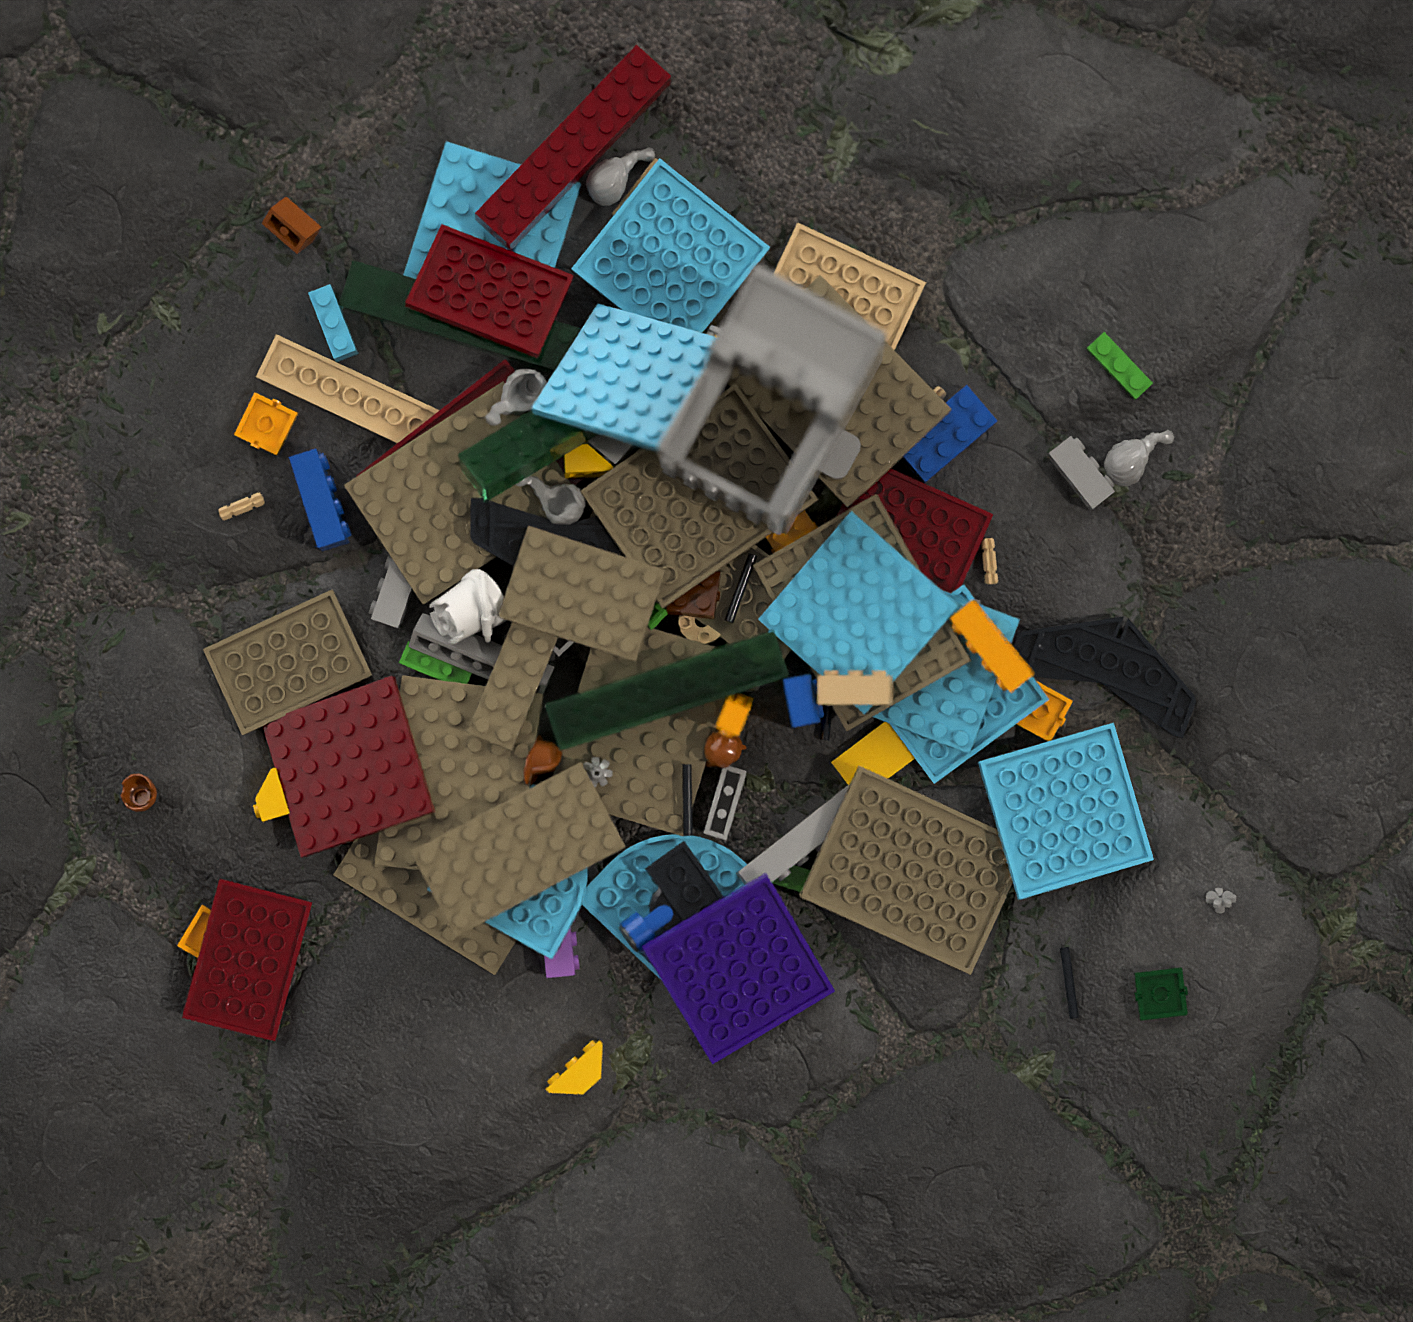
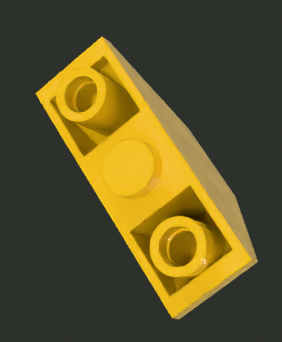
M592 1040L582 1049L585 1053L579 1059L574 1056L564 1065L567 1068L565 1072L561 1075L557 1072L547 1081L549 1086L546 1090L549 1093L584 1094L601 1078L603 1042L599 1040L595 1043Z

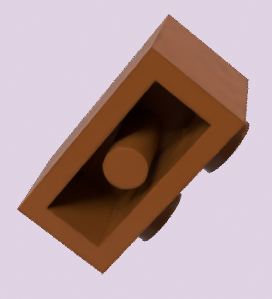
M284 197L271 207L262 222L267 229L296 254L311 244L321 229L317 222L287 197Z

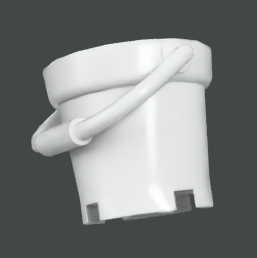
M472 569L462 577L459 584L430 604L429 608L434 607L435 611L430 613V616L442 637L447 634L452 637L448 641L452 644H456L481 630L485 642L489 643L491 641L492 628L506 621L498 617L504 596L488 574L479 569Z

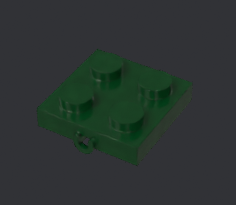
M1182 967L1134 973L1136 988L1134 995L1135 1002L1138 1004L1140 1021L1188 1015L1186 1004L1188 990L1187 986H1184Z

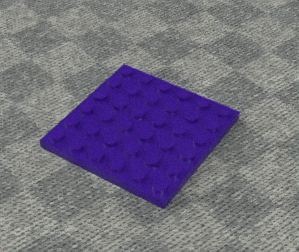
M766 873L642 946L712 1064L835 992Z

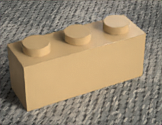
M824 671V675H818V704H893V676H886V671H872V675H862V671H848V675H839V671Z

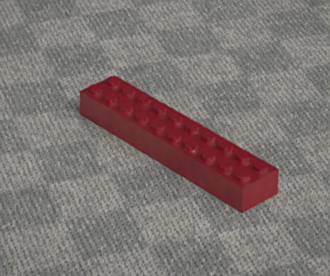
M636 45L475 212V220L504 247L511 251L671 84V75Z

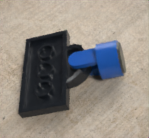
M682 841L645 868L658 887L649 901V914L642 918L637 912L633 913L619 923V930L633 950L641 953L644 951L642 946L656 938L653 933L661 928L668 931L724 898L685 841Z

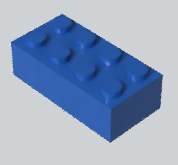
M967 385L946 402L952 411L901 458L924 484L997 422V419Z
M313 449L289 457L318 549L323 552L348 544V537L352 535L348 523L342 521L341 515L344 514V509L341 501L338 498L335 499L333 492L337 491V487L331 475L328 476L326 470L330 469L326 455L320 453L317 449Z

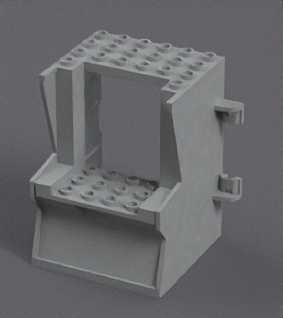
M756 264L721 329L710 326L707 335H716L708 350L705 367L657 449L660 466L663 469L662 472L673 479L678 476L684 480L683 484L689 488L696 490L698 487L704 490V495L714 501H717L719 498L726 503L725 506L736 513L739 510L745 512L747 518L752 522L759 524L761 521L768 525L767 529L777 535H781V533L787 535L820 473L834 480L843 479L848 474L860 452L861 445L859 439L845 431V428L882 362L887 333ZM736 366L739 367L738 371L743 375L758 377L762 385L770 389L774 386L782 390L781 394L790 400H794V398L799 399L803 402L802 405L813 412L817 409L815 421L769 504L685 459Z

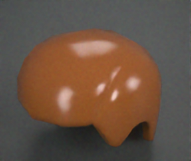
M719 731L713 732L707 738L704 746L707 761L720 768L725 769L729 767L736 755L737 740Z
M139 773L131 774L123 780V791L120 796L128 809L142 812L148 810L155 803L157 788L150 778Z

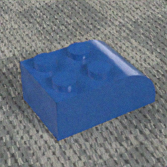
M811 675L784 679L782 686L791 729L820 723V718L824 717L822 704H818L815 695L818 694L817 679L812 680Z

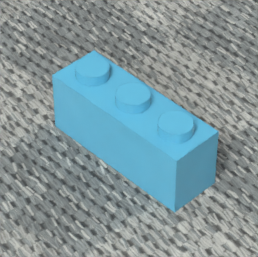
M329 284L308 292L334 360L338 362L358 354L332 286Z

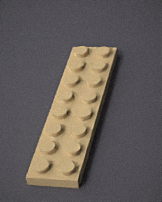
M277 334L256 376L264 382L395 443L400 442L439 411Z

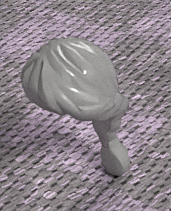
M648 147L641 151H631L622 158L613 157L597 163L588 174L586 180V187L590 197L602 206L613 205L619 201L625 191L629 171L638 160L647 162L654 160L655 153L653 149Z
M519 369L508 376L502 389L501 402L493 405L489 414L485 416L487 423L493 426L500 424L501 414L521 415L531 412L532 406L548 383L545 377L540 372L530 369Z
M1166 430L1162 433H1150V435H1146L1141 440H1123L1121 443L1113 445L1104 461L1107 476L1118 486L1126 487L1137 483L1144 473L1149 453L1154 449L1156 443L1170 444L1173 442L1174 435L1172 431Z
M516 470L513 473L512 481L516 486L530 485L535 496L539 498L542 510L546 513V517L550 519L551 523L572 524L583 514L585 499L580 488L575 485L565 483L550 487L545 485L536 476L528 475L520 470Z

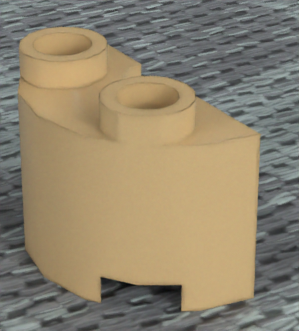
M678 616V628L681 636L709 645L721 636L720 633L709 625L698 627L695 623L696 617Z

